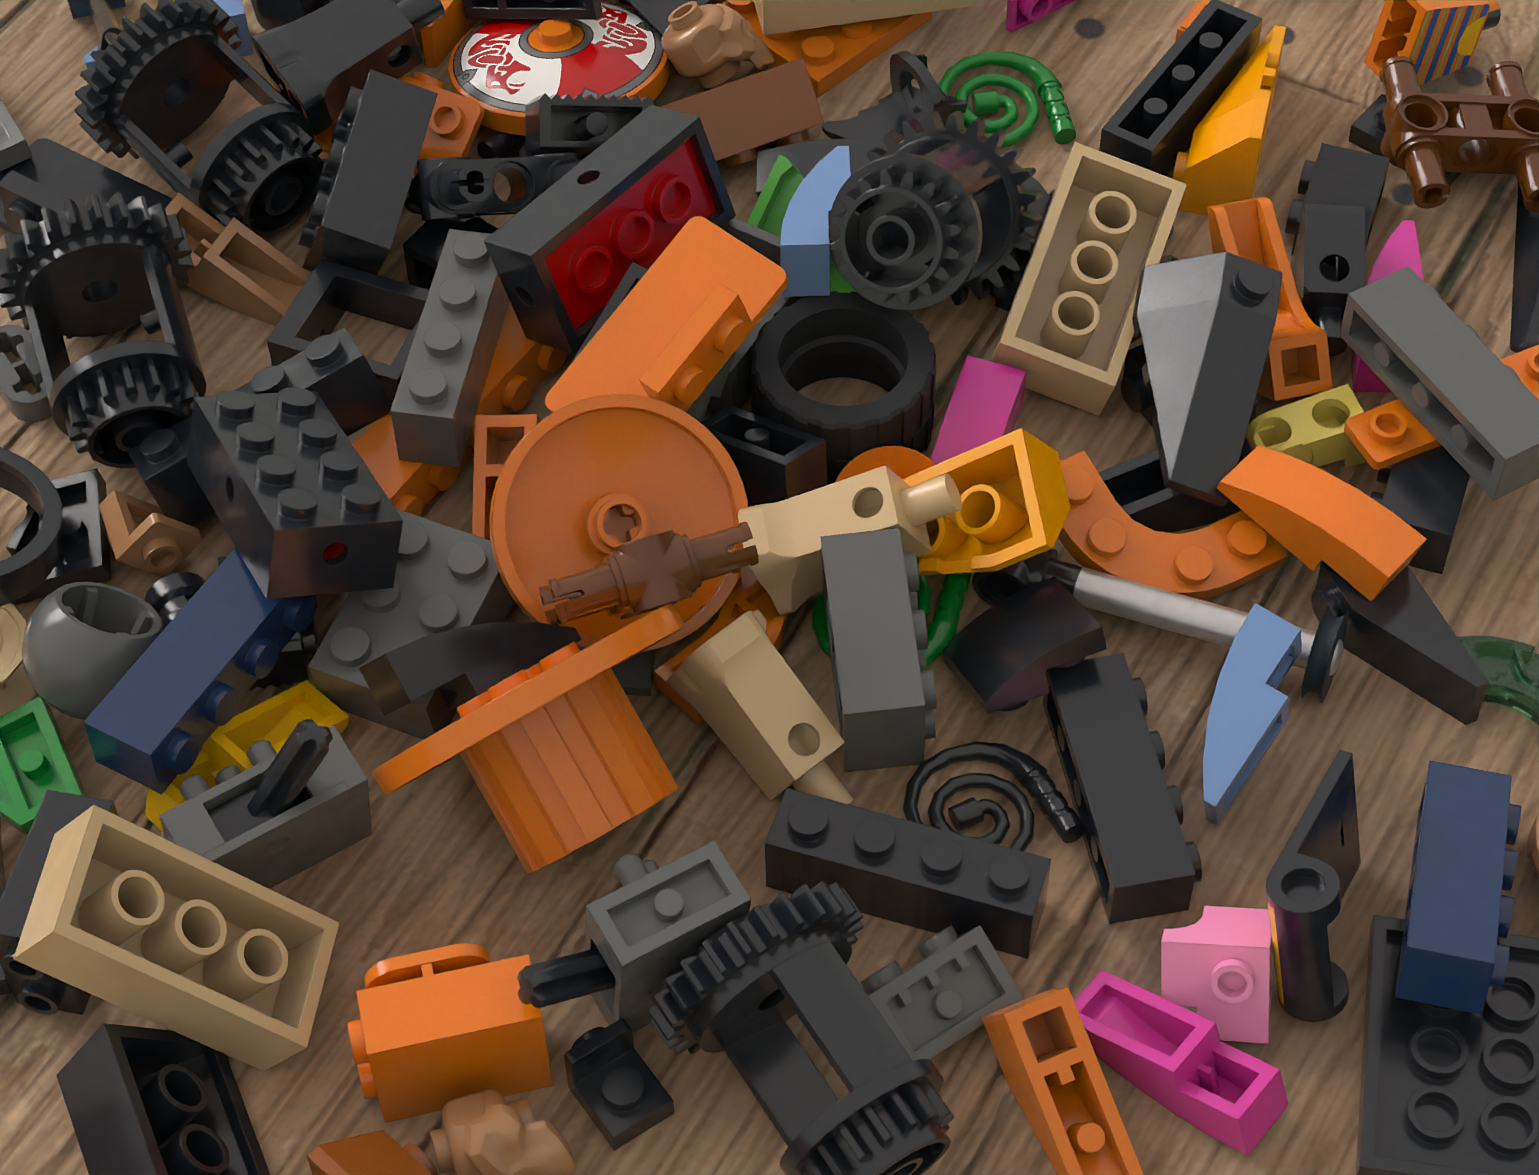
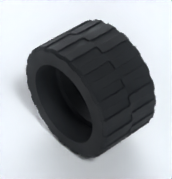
M831 291L830 296H806L796 300V303L788 307L784 306L774 313V317L769 322L764 323L758 332L757 341L753 342L751 350L752 413L826 439L828 485L835 483L840 472L851 460L870 449L882 446H902L923 453L929 446L933 429L936 352L934 343L929 340L928 331L922 323H918L913 318L914 315L908 310H895L877 305L856 291H851L850 293ZM848 377L871 382L880 386L888 393L864 404L835 406L816 402L797 391L823 379Z

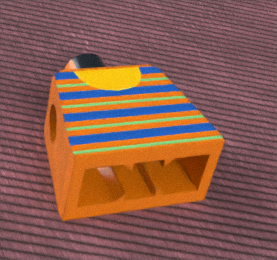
M1385 0L1364 63L1380 78L1379 73L1380 70L1383 71L1382 65L1385 61L1396 56L1409 57L1414 62L1419 86L1464 68L1471 61L1481 32L1498 25L1501 16L1499 4L1496 0Z

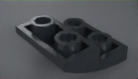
M1054 576L1016 592L986 610L963 628L944 647L943 655L945 662L984 710L990 714L996 711L1017 710L1025 706L1029 700L1049 694L1045 670L1053 667L1067 668L1077 665L1086 656L1106 650L1107 648L1102 625Z

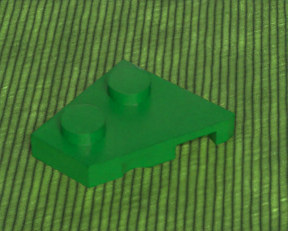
M41 696L0 716V817L25 835H28L47 789L87 797L53 713Z

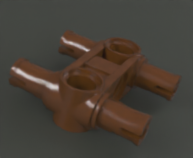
M1396 56L1384 62L1382 65L1383 71L1380 70L1379 76L1387 98V104L1382 116L1386 132L1380 143V150L1384 157L1390 158L1392 165L1407 172L1415 205L1420 208L1429 209L1438 207L1447 200L1446 194H1450V188L1444 172L1514 174L1523 195L1525 209L1530 212H1539V100L1529 95L1520 64L1514 61H1502L1495 64L1489 70L1490 75H1487L1486 78L1492 95L1423 93L1418 83L1412 59L1405 56Z
M742 522L738 526L689 540L686 534H674V531L670 530L614 548V552L602 556L599 564L595 565L593 569L559 579L553 578L548 580V587H539L543 606L569 599V601L555 605V608L545 612L548 624L559 625L606 611L609 616L615 615L622 620L659 609L671 602L675 604L677 601L692 597V593L696 592V588L701 587L703 581L729 573L735 574L740 572L741 567L753 566L759 563L756 545L728 552V550L735 548L734 545L753 539L750 527L747 522Z

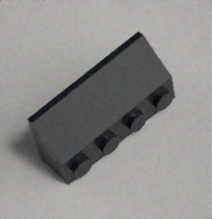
M103 1023L56 1075L89 1175H270L226 1054L172 1030Z

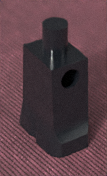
M335 0L291 23L253 35L251 40L261 65L275 88L309 120L314 131V137H316L337 121L341 109L343 110L350 87L362 89L370 69L399 79L424 63L415 33L444 17L446 14L440 0H401L396 4L393 0Z

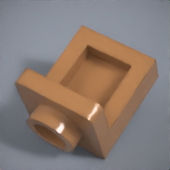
M113 490L98 505L107 530V539L113 549L116 561L155 575L167 576L202 542L198 528L166 517L159 506L122 492Z

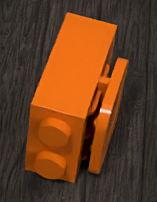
M460 943L388 958L376 963L366 972L364 977L366 989L356 991L361 1019L348 1021L347 1025L355 1065L358 1066L364 1099L378 1096L384 1123L441 1111L448 1100L485 1089H494L505 1097L553 1086L541 1008H536L532 1004H523L517 994L520 989L517 976L521 969L531 965L529 954L490 962L489 953L483 946L472 943Z

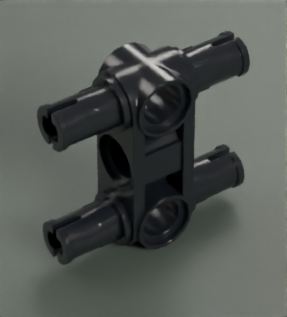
M554 153L518 158L471 159L469 157H448L418 160V173L411 180L408 190L410 197L406 198L404 206L406 210L413 214H421L422 221L459 220L475 218V216L517 214L582 161L581 153ZM498 172L503 174L510 184V195L505 202L498 198L493 187L494 178Z

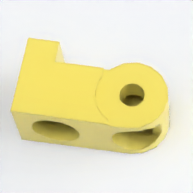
M1349 384L1267 411L1251 421L1247 428L1246 436L1252 450L1260 445L1290 455L1315 467H1321L1340 460L1344 468L1367 462L1344 432L1346 419L1364 412Z

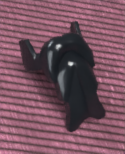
M900 51L892 54L890 58L892 93L878 100V105L860 110L856 117L823 123L822 131L830 139H883L882 136L891 130H895L904 137L902 130L903 122L915 118L924 129L925 115L938 111L943 125H945L950 114L956 111H961L962 114L966 113L968 103L965 100L947 96L938 87L933 76L928 71L925 54L914 55L908 51ZM913 79H916L919 88L912 86L911 81Z

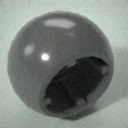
M94 582L66 584L43 599L35 608L24 629L22 642L24 671L34 690L50 702L58 711L70 717L86 720L165 627L157 611L150 604L128 591Z

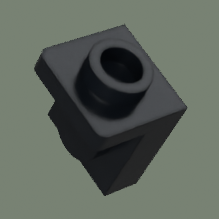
M619 1019L606 1028L596 1027L585 1032L574 1042L571 1049L565 1053L564 1061L568 1088L614 1151L674 1114L673 1099L635 1050L632 1029L624 1019Z

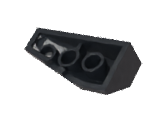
M1229 252L1148 265L1141 271L1132 322L1135 337H1140L1143 341L1147 362L1142 367L1145 386L1152 387L1157 416L1152 424L1165 487L1224 507L1228 502L1229 498L1216 487L1239 462L1276 322L1283 272Z

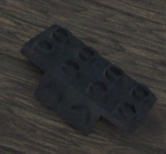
M47 138L37 139L29 146L32 157L0 172V228L12 234H23L20 221L23 219L38 223L42 221L41 208L43 207L52 209L56 213L64 211V201L67 198L72 199L77 206L86 205L90 194L96 193L100 203H108L111 197L118 192L122 193L124 204L126 205L137 197L144 196L148 208L162 203L164 208H166L173 200V198Z

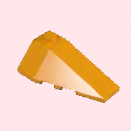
M1277 25L1273 27L1194 129L1189 153L1178 151L1173 179L1187 184L1179 211L1208 215L1207 207L1252 199L1280 67L1286 27Z
M1022 428L902 479L912 487L941 475L949 474L958 488L962 503L960 511L926 523L931 552L916 557L919 575L998 571L1052 549L1071 509L1058 451Z

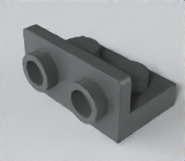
M950 925L916 946L923 957L919 961L902 971L895 960L860 982L870 1000L913 1061L918 1059L930 1060L984 1025L981 1017L1024 999V996L980 925L960 935Z

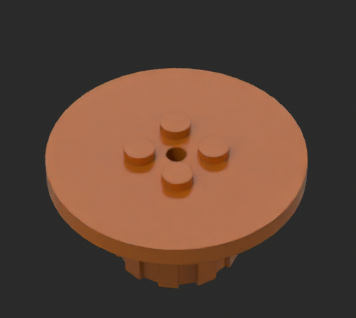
M671 602L581 651L574 641L540 660L539 663L511 675L487 689L488 691L456 708L461 716L459 720L371 771L382 793L386 796L461 755L527 874L547 866L640 814L678 789L675 780L612 669L684 628L685 624Z

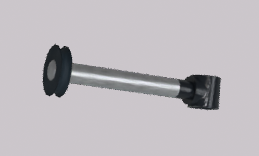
M1049 549L998 571L975 572L972 579L973 589L977 595L989 605L994 606L1016 592L1055 576L1083 607L1228 648L1231 647L1235 636L1249 614L1058 560V551L1056 549ZM1328 605L1316 632L1298 627L1301 629L1302 652L1292 666L1306 669L1301 698H1304L1309 692H1316L1320 696V703L1324 702L1342 658L1343 642L1349 617L1348 610L1345 615L1334 617L1330 614V606Z

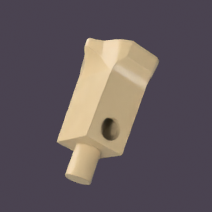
M885 465L783 501L741 508L738 512L739 523L747 522L753 535V539L743 542V548L756 545L759 563L753 566L749 565L756 579L770 595L777 612L781 616H785L795 612L801 605L823 595L820 536L900 528L903 553L915 552L916 557L931 552L926 523L960 511L962 503L958 488L949 474H944L910 487Z
M750 610L711 637L690 654L668 678L666 683L701 714L770 801L791 785L796 791L849 804L854 800L824 761L845 742L766 634L767 621L759 610L754 612Z

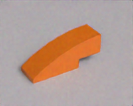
M1260 445L1228 473L1216 487L1312 571L1324 561L1370 602L1410 563L1427 540L1395 513L1352 485L1302 460Z

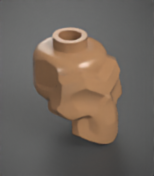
M691 1L681 5L669 15L668 21L670 25L664 31L661 39L662 47L677 72L683 77H697L703 88H713L729 80L739 70V61L752 62L760 71L767 69L775 61L766 44L752 30L749 21H746L737 11L719 3L699 6L696 1Z
M485 1089L452 1098L444 1104L442 1109L443 1128L430 1131L440 1174L454 1171L455 1175H573L574 1157L569 1145L550 1122L546 1120L535 1122L528 1097L506 1103L499 1091Z

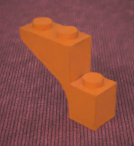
M1258 197L1207 207L1213 254L1229 252L1283 272L1276 322L1257 394L1273 401L1333 389L1327 332L1313 323L1301 303L1271 200L1267 197Z

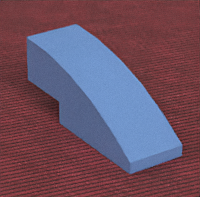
M837 146L820 160L802 180L789 202L782 222L780 240V267L784 269L788 277V285L782 292L781 297L830 296V262L835 260L829 243V218L832 205L839 190L851 176L849 146Z
M1254 603L1230 647L1217 680L1207 720L1203 756L1204 805L1206 819L1217 826L1289 719V698L1276 689L1302 652L1301 629Z

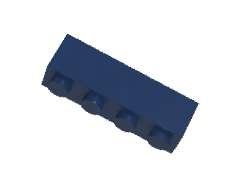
M235 547L83 722L96 762L162 794L178 774H184L192 767L197 759L200 748L217 727L227 724L232 719L238 708L239 701L256 680L266 677L271 672L277 661L278 654L296 632L300 633L310 625L317 609L315 595L266 599Z
M1429 761L1418 810L1395 997L1482 1015L1489 986L1502 989L1508 966L1510 947L1497 944V938L1506 939L1508 936L1514 898L1501 895L1502 890L1511 891L1518 851L1506 849V844L1515 845L1521 817V805L1510 803L1511 775Z

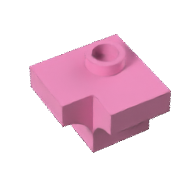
M1204 906L1202 918L1195 924L1182 928L1164 929L1161 941V997L1179 1006L1197 1007V1014L1216 1022L1221 1041L1268 1044L1274 976V956L1269 910Z

